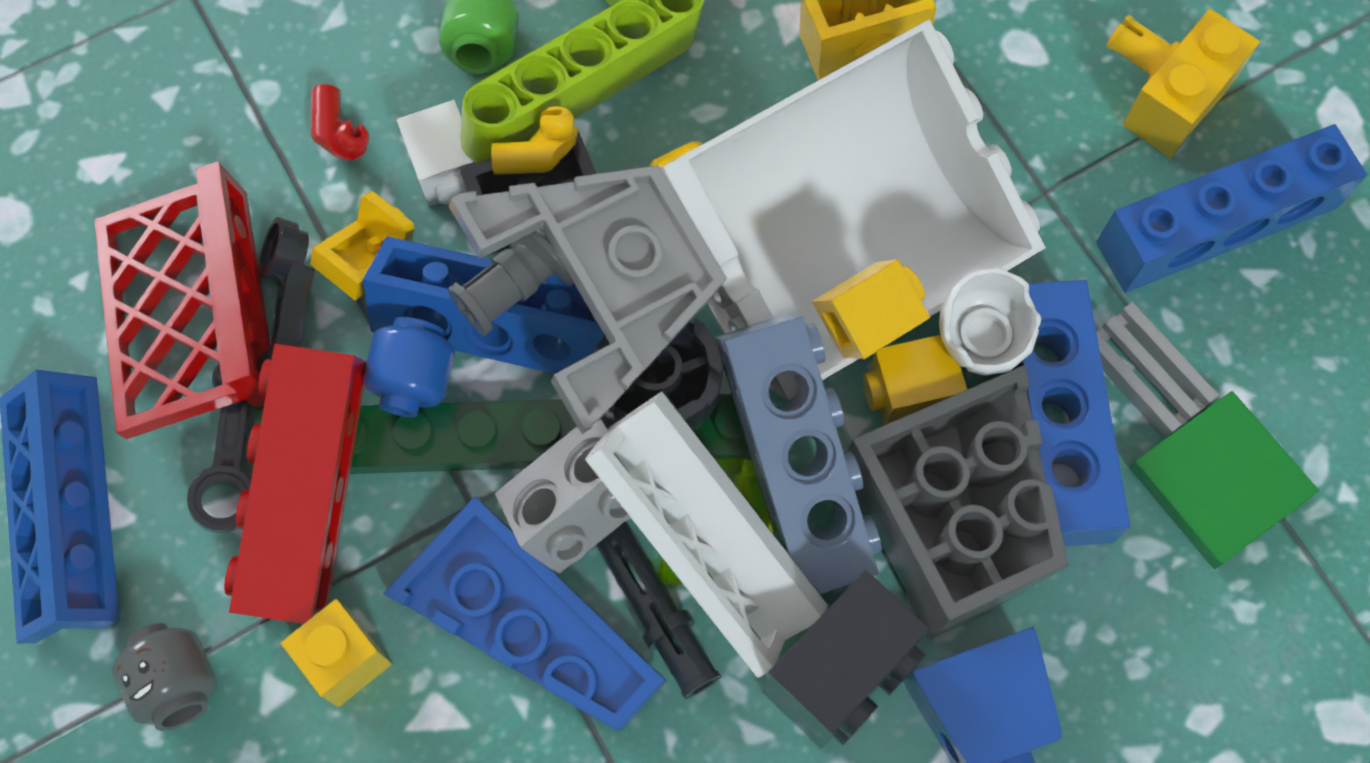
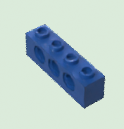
M1333 124L1115 210L1096 243L1124 293H1127L1337 209L1364 180L1367 173L1337 125Z
M386 236L363 278L370 330L374 333L381 327L393 325L394 319L397 317L416 318L441 327L444 330L443 338L457 352L553 374L593 354L595 347L604 337L603 331L575 284L567 285L554 274L545 283L540 284L537 292L525 301L520 300L491 322L493 330L485 336L477 332L464 318L447 290L454 283H458L461 286L466 284L492 264V259L484 257L479 259L475 255Z
M1087 280L1029 284V295L1042 318L1041 324L1038 327L1039 333L1035 345L1050 347L1057 354L1059 362H1046L1040 359L1033 350L1030 355L1012 370L1026 365L1030 387L1027 390L1032 418L1033 420H1038L1042 445L1039 447L1046 484L1052 486L1064 546L1114 543L1131 526ZM1051 403L1061 407L1066 412L1069 423L1059 424L1051 421L1044 414L1042 404ZM1064 464L1072 468L1078 476L1079 486L1069 487L1060 483L1052 472V465Z

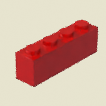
M274 344L272 359L264 361L258 384L259 395L261 398H265L261 425L255 424L253 426L247 446L248 462L254 464L250 490L242 492L236 510V526L238 529L243 530L238 556L231 558L224 581L225 594L232 596L229 613L304 624L329 604L364 391L363 374L366 361L351 354Z

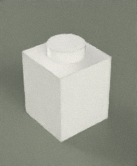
M455 100L396 119L428 207L430 208L441 203L450 205L451 197L459 193H466L459 169L477 164V162L467 157L461 148V116Z

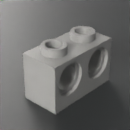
M604 417L584 434H581L578 427H575L495 492L519 546L558 575L572 563L581 559L587 551L622 523L631 518L585 460L587 455L610 428ZM614 453V455L616 456V458L620 461V463L623 465V467H624V468L627 470V472L629 473V470L625 467V465L622 463V461H621V460L618 458V456Z

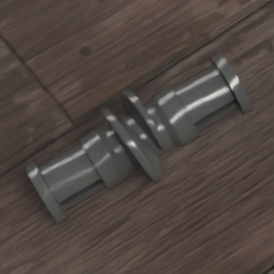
M538 229L511 243V248L505 249L491 260L492 264L463 286L454 283L448 288L449 296L460 313L481 335L485 336L493 330L491 322L520 300L525 301L537 292L540 284L545 283L553 274L567 285L571 286L574 284L542 229Z

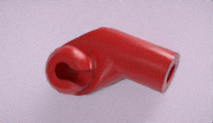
M319 84L312 88L310 120L312 140L340 160L352 161L362 157L369 143V133L362 123L356 128L352 125V121L341 119L340 89L329 84Z

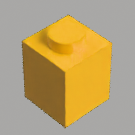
M899 259L875 262L811 301L843 358L865 359L931 318L922 303V300L925 299V291L919 278L908 266H902Z
M941 335L881 348L873 354L868 370L869 373H864L862 376L867 404L871 411L880 410L884 425L968 390L961 367L949 355L941 340Z
M337 599L280 642L320 697L337 707L343 705L392 665L391 661L356 616Z

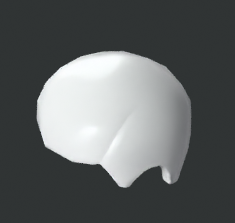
M995 267L972 271L951 288L940 309L939 329L941 340L954 361L959 366L965 367L969 372L986 376L1011 371L1032 353L1042 318L1029 295V284L1022 277Z

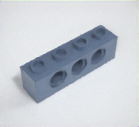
M789 313L714 337L718 342L724 371L775 538L819 595L852 584L865 570L872 576L879 575L874 554L882 551L881 540L870 514H861L855 491L863 489V480L853 453L851 451L843 453L836 428L844 426V415L836 392L832 387L825 389L817 364L825 362L826 358L824 346L816 326L813 323L806 325L802 315ZM783 371H791L797 379V394L790 403L784 406H774L769 398V385L777 374ZM812 436L816 443V455L813 461L804 468H791L788 461L790 446L800 437ZM832 500L835 507L832 522L822 530H809L807 517L811 508L820 501Z

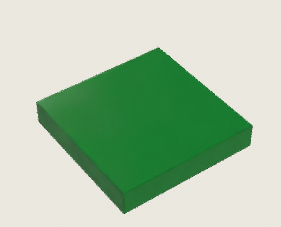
M1230 391L1135 460L1129 467L1214 570L1320 491L1233 391Z

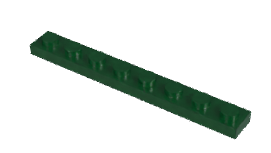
M719 394L715 409L702 427L695 430L694 433L716 462L752 461L732 394ZM561 399L440 403L434 407L419 408L417 417L394 415L379 409V405H362L350 474L525 469L577 427ZM256 409L255 424L261 425L263 409Z

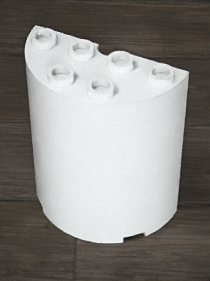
M930 19L661 168L727 277L721 288L706 303L723 332L729 333L789 313L802 315L806 325L813 323L816 326L824 346L825 362L817 364L822 380L858 359L842 357L811 301L873 263L899 259L902 266H908L917 275L924 288L925 299L922 300V303L928 314L932 316L940 311L951 288L970 272L995 267L1008 271L1046 248L1038 234L1040 223L1035 211L1026 201L1021 200L1010 178L1012 169L1006 154L996 144L986 146L981 139L977 129V123L983 119L980 102L971 90L963 86L953 66L954 53L946 37L934 29ZM783 371L772 379L769 388L782 398L790 400L797 394L798 383L791 371Z

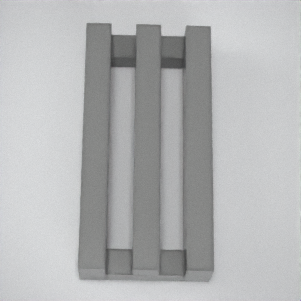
M1134 302L1123 308L1116 317L1113 316L1096 331L1103 372L1164 439L1189 422L1219 396ZM1112 338L1136 364V369L1150 384H1154L1179 411L1177 414L1173 415L1106 342L1107 340Z

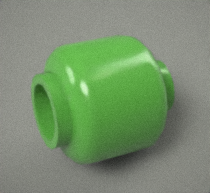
M447 0L439 31V45L443 54L454 65L468 73L482 74L504 67L514 53L519 14L515 3L512 0Z

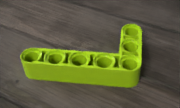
M605 0L610 5L609 8L473 85L466 91L462 100L460 140L461 148L465 155L477 163L491 159L492 143L529 141L541 128L540 115L545 109L554 106L565 107L572 112L575 119L684 53L693 45L704 0Z

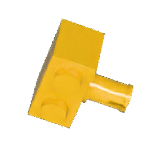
M801 0L799 36L815 75L820 80L929 19L933 25L936 5L934 0Z
M1211 8L1208 9L1181 43L1175 41L1171 45L1135 21L1134 17L1128 15L1123 20V24H1119L1106 44L1109 50H1114L1149 74L1148 82L1138 94L1122 126L1170 159L1236 81L1261 42Z

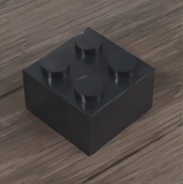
M865 570L768 671L762 693L820 749L832 737H835L844 746L879 707L870 696L879 687L890 696L926 656L917 644L930 628Z

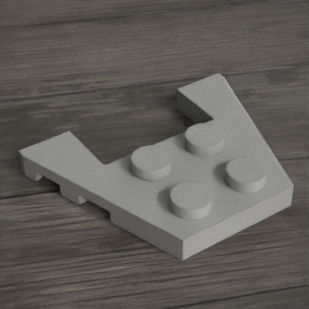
M659 165L575 177L574 182L542 187H537L535 183L510 186L507 192L476 196V191L459 193L450 198L449 208L479 259L538 229H542L609 341L610 345L554 374L551 380L581 434L588 432L596 425L721 288L727 279Z

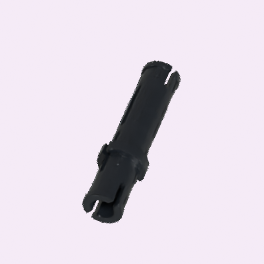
M625 521L597 543L596 547L613 574L617 585L623 591L646 630L642 638L648 649H657L680 687L684 699L692 698L719 681L721 675L719 671L715 670L691 629L695 623L688 610L680 611L657 573L654 564L648 558L635 534ZM623 551L629 559L630 563L632 564L633 568L635 569L636 573L638 574L639 578L641 579L642 583L644 584L645 588L647 589V594L644 593L643 589L641 588L640 584L638 583L637 579L635 578L634 574L632 573L631 569L629 568L628 564L623 558ZM657 609L660 611L661 615L664 618V621L666 622L670 631H672L673 635L675 636L676 640L683 650L682 655L676 647L675 643L673 642V639L669 634L668 630L665 628L659 616L657 615Z

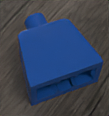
M1034 626L916 669L904 680L907 691L951 763H1036L1031 752L1062 739V730Z

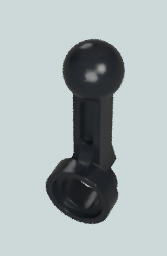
M276 217L271 223L259 258L260 276L274 280L278 286L270 334L271 346L267 347L257 359V370L259 373L264 361L272 359L274 344L301 347L310 287L315 271L314 268L303 265L309 245L308 233L299 230L297 222L281 217Z
M218 363L212 374L214 388L223 385L220 364ZM246 400L220 409L213 465L200 472L193 479L188 489L187 505L189 513L197 525L209 532L228 533L238 528L236 526V513L227 518H215L203 509L201 501L204 493L210 487L218 484L232 486L238 491L240 496L244 490H250L251 480L240 470L249 403Z

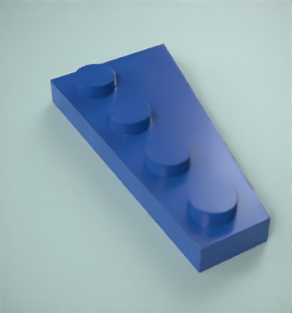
M474 497L383 593L396 602L428 618L432 623L481 649L500 663L515 669L539 683L546 690L616 731H622L668 681L565 580L519 546L512 529L477 497Z

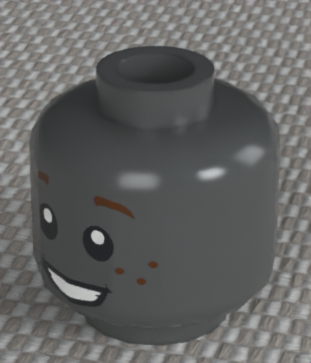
M156 623L137 630L127 639L128 646L117 656L112 673L127 710L135 722L154 725L156 730L166 731L192 722L207 710L209 706L207 700L212 696L216 688L217 678L194 631L182 627L168 628L164 623Z

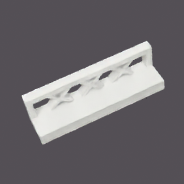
M660 392L610 426L585 458L586 462L757 678L768 673L777 663L785 640L812 626L826 612L828 607L826 602L663 392ZM614 453L618 456V458L622 461V463L625 465V467L629 470V473H628L627 470L623 467V465L620 463V461L616 458V456L614 455ZM664 516H665L666 519L669 521V523L671 524V526L667 523V521L665 520ZM750 626H751V627L754 629V631L758 634V636L761 638V640H759V638H758V637L756 636V634L752 631V629L750 628Z

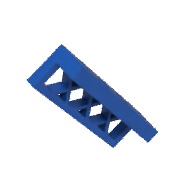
M36 369L0 397L17 644L38 643L61 629H106L120 621L97 377ZM40 598H41V611H42V616L40 615V602H39V599H40Z

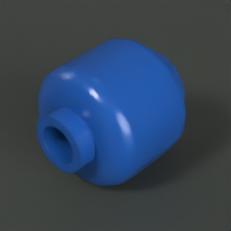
M397 317L394 319L393 325L384 326L375 331L363 374V385L370 393L381 398L379 409L394 415L417 417L419 408L434 407L442 403L453 366L455 349L443 338L444 330L441 327L416 318Z

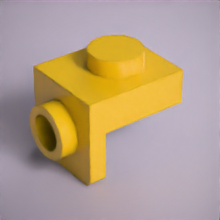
M370 191L360 199L358 216L355 222L312 247L310 265L353 300H357L365 294L363 278L386 236L412 242L415 226L402 211L390 205L375 192Z

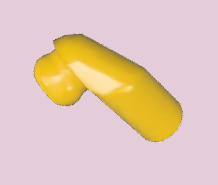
M561 106L549 107L541 113V128L529 141L492 143L491 157L494 175L544 173L552 170L576 143L578 129L573 125L574 117L572 112Z

